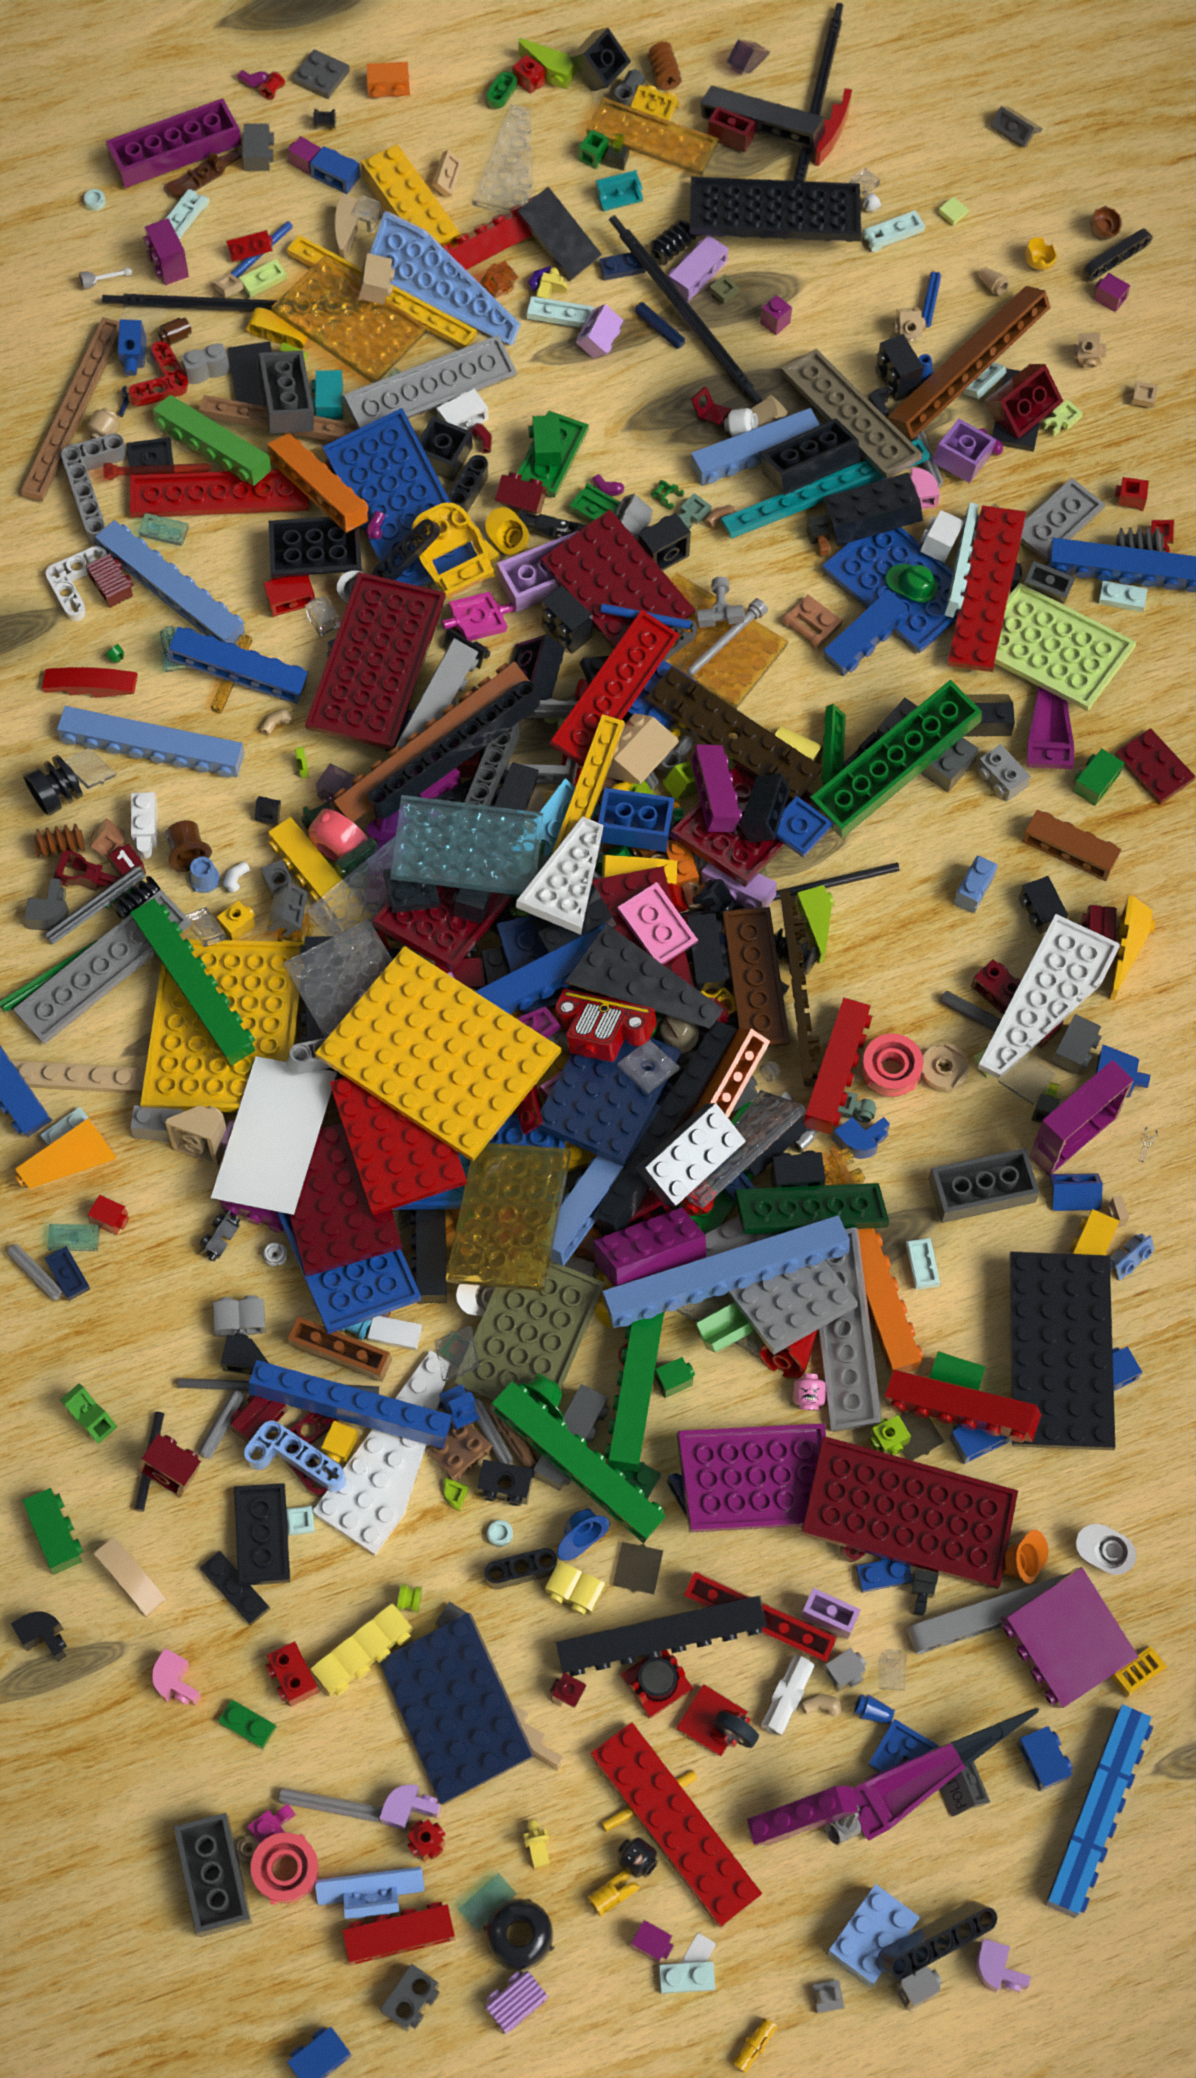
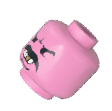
M803 1374L802 1378L794 1381L793 1402L799 1405L798 1409L818 1410L819 1406L825 1404L826 1383L823 1380H819L817 1374Z

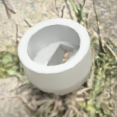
M872 192L863 199V207L868 212H873L881 207L879 199Z

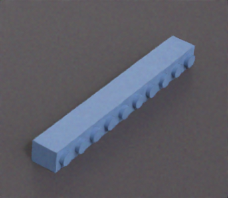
M838 1215L602 1291L604 1305L613 1328L625 1327L641 1319H650L666 1311H675L687 1304L700 1303L704 1299L715 1295L721 1296L737 1288H746L762 1280H771L777 1275L793 1273L799 1268L808 1265L814 1266L833 1257H842L849 1253V1237Z

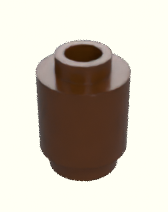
M176 318L160 325V331H158L160 340L166 342L169 346L188 338V335L192 334L191 326L186 318Z

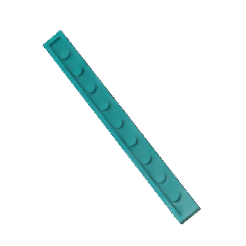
M920 439L912 441L911 443L922 453V459L908 468L930 460V453ZM865 460L785 496L780 494L722 517L721 524L730 539H733L824 502L823 497L870 484L884 477Z

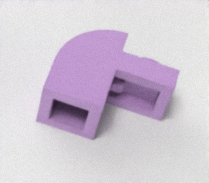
M403 1785L389 1794L379 1819L382 1824L406 1831L412 1811L438 1819L441 1806L434 1797L422 1795L421 1798L418 1797L420 1791L418 1785Z
M983 1939L980 1942L976 1958V1971L982 1984L995 1993L1000 1990L1001 1983L1005 1984V1989L1020 1993L1021 1989L1026 1990L1029 1987L1031 1976L1005 1968L1010 1947Z

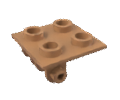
M469 1424L458 1430H454L451 1427L444 1449L430 1445L425 1449V1452L448 1472L447 1475L451 1480L455 1481L456 1479L460 1480L461 1476L467 1472L466 1468L469 1470L473 1469L472 1463L477 1465L478 1461L486 1455L488 1456L493 1445Z

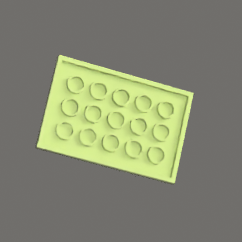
M1019 583L1008 599L995 664L1088 712L1134 650L1136 641Z

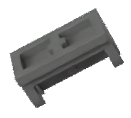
M289 881L273 894L267 930L274 932L278 928H285L286 930L282 933L283 937L289 936L295 930L299 931L302 927L308 892Z

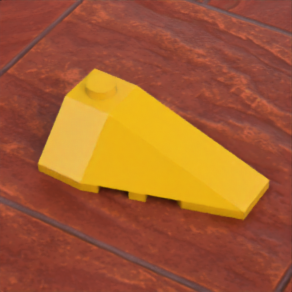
M1128 895L1120 918L1117 943L1121 945L1115 955L1109 1000H1115L1149 933L1153 934L1156 920L1152 919L1153 910L1131 895Z

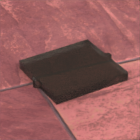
M910 1411L901 1413L900 1418L911 1435L909 1444L903 1446L904 1449L902 1450L906 1459L913 1461L924 1454L929 1455L931 1450L945 1442L929 1416L928 1418H921Z
M622 1542L613 1586L629 1589L632 1593L638 1591L654 1595L663 1550L645 1547V1544L635 1545Z

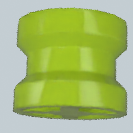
M401 1584L397 1609L403 1610L408 1608L412 1612L418 1613L422 1597V1587L410 1588L407 1584Z

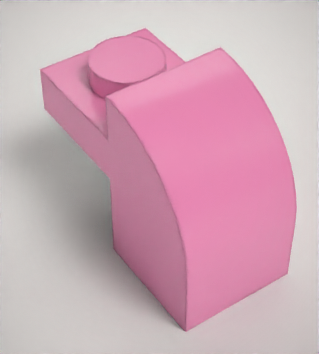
M911 468L910 476L920 499L921 508L938 507L940 493L934 476L924 469Z
M164 1648L153 1668L152 1678L155 1688L166 1702H169L174 1693V1699L187 1706L190 1702L196 1706L201 1698L199 1691L181 1682L189 1668L187 1660Z

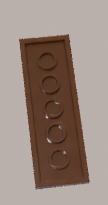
M770 907L723 911L722 917L738 1030L752 1028L770 1041L767 1047L789 1045L790 1039Z

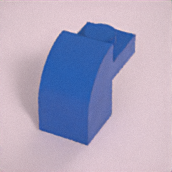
M852 1117L834 1130L832 1140L850 1157L857 1159L869 1158L876 1154L878 1144L887 1138L890 1123L883 1117L865 1131Z
M462 1384L439 1394V1404L443 1412L452 1415L451 1426L454 1430H458L480 1419L475 1410L474 1396L471 1392L466 1393Z

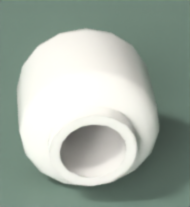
M749 408L731 410L728 418H725L724 421L725 430L729 431L732 437L758 428V417Z

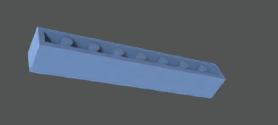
M113 520L95 536L97 546L103 547L106 553H110L113 559L117 558L127 573L204 635H211L219 641L234 644L245 635L244 622L237 614H231L227 607L220 601L216 602L206 589H200L191 577L181 574L179 569L173 563L166 562L157 550H151L142 538H136L126 525H120Z
M69 706L64 707L57 727L60 741L69 745L79 744L89 749L107 750L112 754L122 753L136 759H151L156 763L165 762L179 768H194L202 773L213 772L222 777L232 776L237 778L245 755L243 743Z
M657 1104L655 1105L630 1155L639 1143L640 1139L644 1135L645 1131L649 1127L650 1123L656 1116L661 1106ZM599 1155L592 1158L584 1175L578 1177L570 1194L567 1193L560 1208L550 1216L547 1226L544 1230L538 1232L535 1239L538 1255L564 1267L594 1225L593 1214L622 1170V1165Z

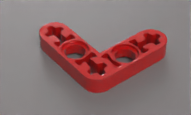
M157 341L151 346L150 356L161 377L131 385L128 392V400L131 404L143 406L165 400L169 395L178 397L187 392L188 378L171 347L166 342ZM169 365L174 367L175 370L167 371L164 367ZM161 387L164 391L158 393L155 392L153 388Z

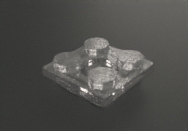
M650 1039L617 1064L647 1094L652 1092L680 1068ZM648 1065L653 1067L654 1070L646 1071L642 1067Z

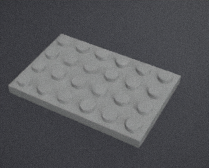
M737 1216L705 1234L706 1258L782 1233L743 1235L740 1217ZM825 1260L814 1266L808 1265L799 1268L793 1273L777 1275L771 1280H762L746 1288H737L727 1292L773 1355L858 1307V1301Z

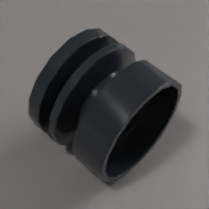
M58 754L52 757L54 766L48 760L44 762L46 774L37 767L23 774L30 793L48 817L62 809L60 797L68 804L73 803L71 794L77 800L83 797L75 773Z

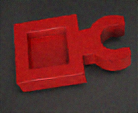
M1174 519L1152 520L1151 533L1153 534L1156 527H1159L1160 533L1164 535V551L1171 553L1167 544H1174Z

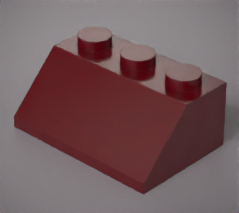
M1046 364L1027 365L985 400L993 419L1015 438H1020L1063 402Z

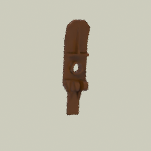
M236 149L220 157L215 152L209 154L206 162L193 170L189 169L187 174L168 182L167 190L172 196L182 198L189 189L197 191L223 175L226 167L242 158V155Z

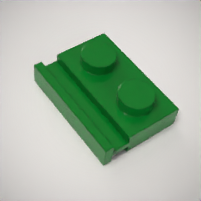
M587 483L585 488L571 502L569 510L591 523L610 509L616 514L620 501Z

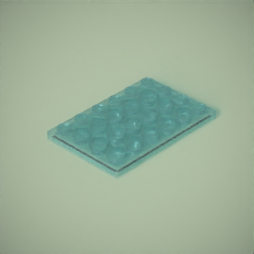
M401 795L390 879L521 896L537 875L543 813Z

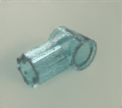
M167 626L160 631L165 672L188 669L185 665L168 660V650L177 629L173 626Z

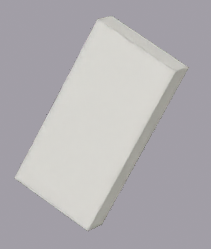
M377 1316L372 1320L368 1341L417 1351L423 1327L421 1324Z

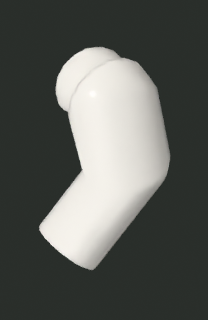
M245 861L227 871L223 884L224 887H227L228 892L233 893L240 888V885L237 883L238 878L250 871Z

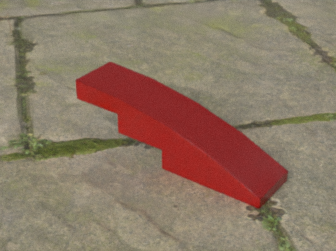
M844 88L842 104L833 103L831 119H824L826 132L817 145L815 166H820L841 135L851 104L852 89Z
M93 667L45 669L42 689L46 693L66 691L69 695L91 694L94 698L130 695L135 693L138 674L133 671Z

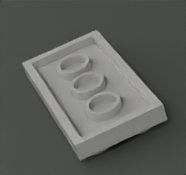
M1071 478L1025 520L1021 543L1044 562H1047L1048 548L1052 538L1071 540L1104 509L1105 503Z

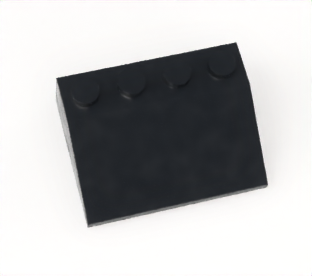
M330 517L269 521L271 577L362 571L359 526L346 533Z

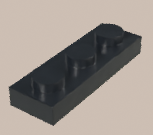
M220 1551L200 1567L201 1571L250 1626L270 1610L269 1605L251 1585L238 1586V1571Z

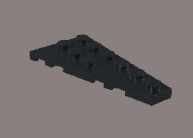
M607 923L602 927L564 981L565 984L608 996V998L654 1008L658 1014L680 1019V1021L705 1029L711 1028L723 1010L722 1007Z

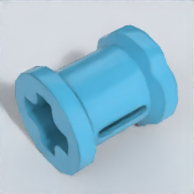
M369 1319L341 1330L350 1331L363 1340L371 1327L372 1320Z

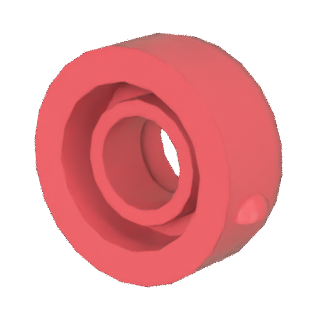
M322 809L308 829L309 838L319 852L339 864H353L369 845L368 838L357 825L342 814L331 809Z
M884 1034L875 1038L867 1046L862 1060V1074L866 1084L877 1094L886 1097H898L907 1094L915 1089L921 1077L924 1062L922 1052L914 1041L901 1034ZM884 1061H895L902 1066L903 1070L897 1074H890L882 1068L881 1063Z
M278 1833L271 1835L262 1841L253 1853L251 1860L252 1880L258 1891L270 1900L271 1905L298 1902L312 1891L318 1879L319 1863L317 1855L303 1834ZM281 1857H291L298 1864L296 1875L287 1881L278 1880L273 1875V1866Z

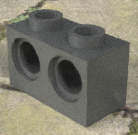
M411 1964L380 2011L408 2032L411 2027L416 2029L424 2017L421 2012L427 2004L431 2006L439 1996L440 1992L437 1990L439 1983ZM417 1981H424L428 1985L427 1991L422 1995H417L412 1991V1987ZM402 2004H408L412 2008V2012L407 2018H400L396 2014L397 2008Z

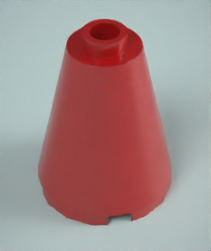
M818 1330L774 1355L764 1343L760 1352L763 1363L774 1372L776 1369L784 1372L783 1377L790 1379L801 1378L807 1369Z

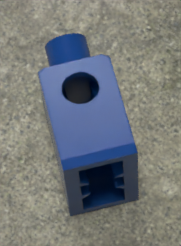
M120 319L118 356L122 367H124V374L135 376L137 375V368H143L145 364L146 333L142 320Z
M1102 1045L1095 1074L1114 1060L1134 1080L1125 1098L1131 1096L1134 1086L1148 1088L1151 1074L1137 1072L1139 1064L1137 1057Z

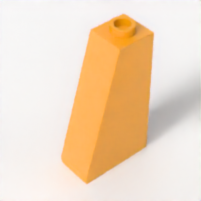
M87 1118L15 1168L18 1173L14 1176L22 1187L27 1185L30 1189L113 1161L117 1157L92 1121Z

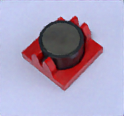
M667 1650L661 1651L660 1657L646 1659L645 1657L621 1674L622 1679L650 1719L693 1690L692 1685L685 1677L683 1667L678 1665L676 1657L670 1655Z

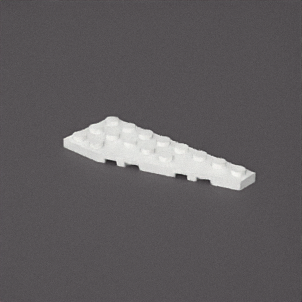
M1055 914L978 1065V1069L1000 1079L1100 987L1121 944Z
M430 1350L395 1399L438 1411L439 1394L444 1392L451 1370V1363ZM372 1429L343 1469L346 1477L345 1486L337 1492L328 1490L312 1511L313 1514L376 1556L406 1513L407 1504L427 1444Z

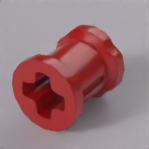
M272 71L268 75L266 82L258 87L259 92L266 99L273 100L276 96L275 93L285 85V80L279 73Z

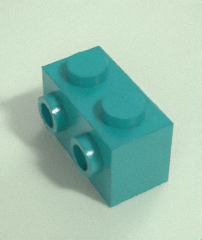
M342 370L316 371V378L311 380L312 393H315L312 403L316 416L343 420Z

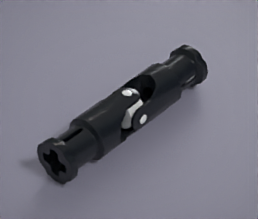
M521 510L519 518L526 525L527 529L535 531L536 534L554 538H561L580 531L587 526L544 514L534 515L526 513V510Z

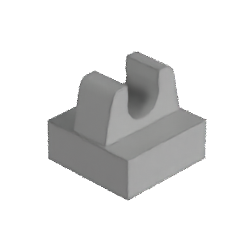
M839 1980L812 1985L817 2014L845 2008Z

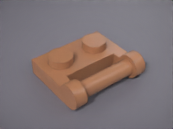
M807 595L782 619L783 624L791 626L810 640L811 645L816 649L842 625L843 621L810 595ZM797 618H800L802 621H804L806 624H808L810 627H812L820 634H815L804 624L798 621Z

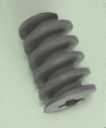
M1129 527L1127 534H1124L1123 528H1120L1116 538V546L1163 552L1164 535L1160 533L1159 527H1156L1153 534L1149 527H1147L1145 534L1142 533L1140 527H1138L1136 534L1133 533L1131 527Z

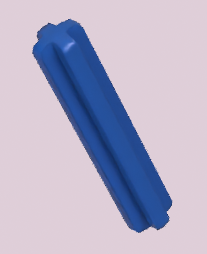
M935 271L930 273L922 309V318H925L926 328H929L932 323L941 280V273Z

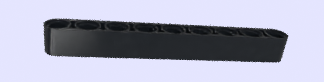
M531 681L518 683L371 790L368 794V800L374 815L380 819L391 816L536 710L540 705V699L535 684Z

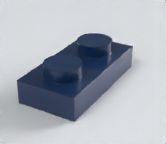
M631 252L599 258L604 281L646 273V270Z
M67 1246L45 1257L46 1263L68 1301L90 1290L89 1284Z

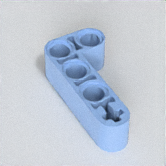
M265 1422L244 1450L245 1458L252 1469H265L277 1454L329 1491H340L346 1484L345 1474L338 1463L278 1422ZM270 1432H279L275 1439H267V1435ZM297 1445L299 1449L296 1453L289 1454L287 1453L288 1447ZM257 1451L263 1452V1456L260 1459H251L253 1453ZM311 1459H318L319 1464L316 1467H307V1463ZM325 1469H326L327 1472H328L330 1475H332V1476H336V1474H337V1475H338V1479L336 1480V1479L332 1478V1479L330 1480L329 1477H328V1474H327L326 1472H324Z

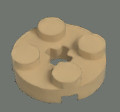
M944 1044V1046L935 1045L930 1047L923 1055L924 1062L921 1077L932 1088L950 1093L965 1082L969 1073V1066L966 1054L959 1047L952 1044ZM948 1063L950 1071L943 1072L938 1065Z

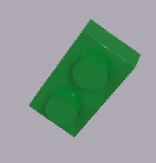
M231 1699L218 1720L220 1725L262 1750L277 1728L274 1723Z

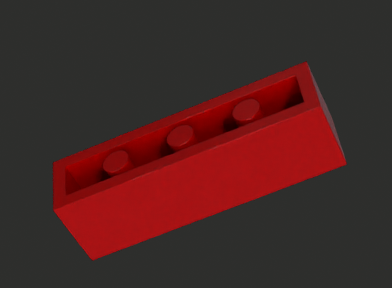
M435 1902L426 1905V1910L416 1912V1908L401 1911V1916L390 1918V1915L375 1917L373 1923L364 1925L363 1921H357L348 1924V1929L342 1931L350 1966L456 1940L448 1904L443 1905L442 1902Z

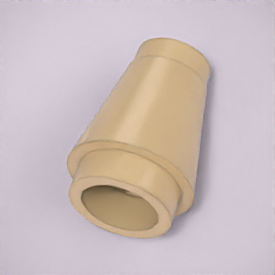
M983 267L979 271L978 277L994 295H1003L1008 290L1010 282L1007 276L987 267Z

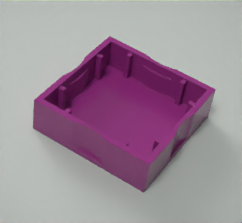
M1114 1060L1109 1062L1042 1120L1029 1157L1050 1177V1174L1057 1171L1118 1117L1124 1099L1134 1080Z

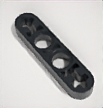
M1145 228L1140 229L1088 262L1083 269V274L1090 281L1097 279L1147 247L1152 241L1153 236Z
M429 519L422 520L374 568L372 575L396 580L438 538L440 534L439 524ZM413 540H416L417 547L414 551H411L410 544ZM398 555H401L402 562L396 567L395 559Z

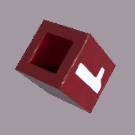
M129 843L123 847L116 848L109 855L111 865L119 877L124 876L136 866H139L146 875L143 862Z

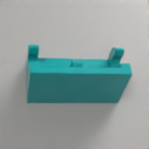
M636 170L596 180V196L603 212L643 201L640 191L643 188Z

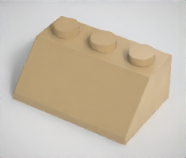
M635 713L623 728L606 778L641 784L679 742L678 738L654 717Z
M199 1105L167 1118L165 1124L173 1150L219 1166L224 1155L222 1140L227 1129L223 1113L219 1109L212 1106L206 1108Z

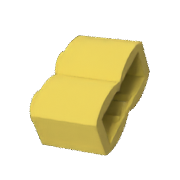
M559 1561L545 1587V1591L549 1594L548 1598L558 1604L566 1602L572 1605L571 1610L583 1616L585 1613L592 1615L605 1589V1583Z

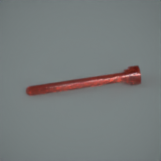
M113 462L103 463L105 481L114 480V478L122 475L209 472L211 470V466L208 463L118 467L117 464L114 465Z

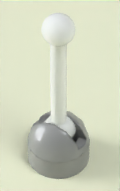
M127 267L123 271L95 276L90 271L80 272L79 276L82 288L85 290L92 288L97 280L121 275L130 276L132 270Z

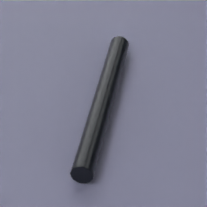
M162 1412L154 1413L147 1449L157 1434H161L165 1415ZM143 1474L141 1475L134 1508L138 1512H144L151 1481L150 1478Z

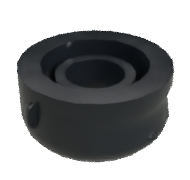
M512 1899L504 1902L491 1914L487 1926L483 1925L490 1954L501 1966L510 1970L524 1971L534 1968L543 1962L549 1951L551 1952L555 1948L552 1946L553 1927L546 1911L531 1899ZM524 1922L532 1929V1939L526 1946L515 1947L507 1940V1930L513 1923Z

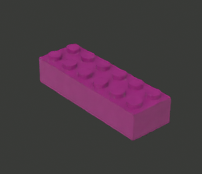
M223 98L106 140L109 158L125 188L208 158L212 152L219 154L242 145L240 128Z

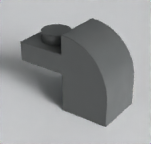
M50 879L47 899L28 898L24 918L28 929L50 930L68 916L69 909L65 901L66 888L62 887L60 879Z

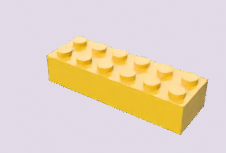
M398 144L361 161L362 178L386 212H390L425 229L439 244L451 243L456 240V236L461 234Z

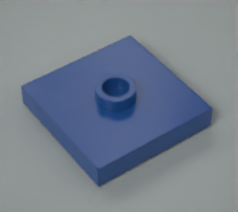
M796 796L784 809L776 839L804 858L830 830L833 822Z

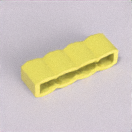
M391 1604L350 1638L336 1647L330 1654L311 1668V1672L330 1697L335 1694L340 1696L349 1689V1683L356 1677L358 1680L362 1679L370 1672L371 1669L369 1667L376 1661L380 1663L391 1654L390 1650L398 1644L401 1647L407 1643L412 1637L410 1635L413 1632L412 1626L395 1605Z

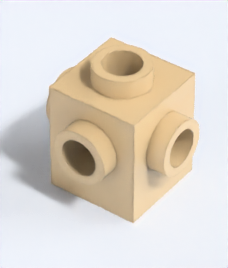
M918 307L896 309L897 319L893 320L894 333H897V336L904 334L908 342L916 341V337H922V331H925V318H922L921 310Z
M1100 332L1078 334V345L1074 346V357L1078 359L1080 366L1094 368L1096 365H1102V357H1106V344H1103Z

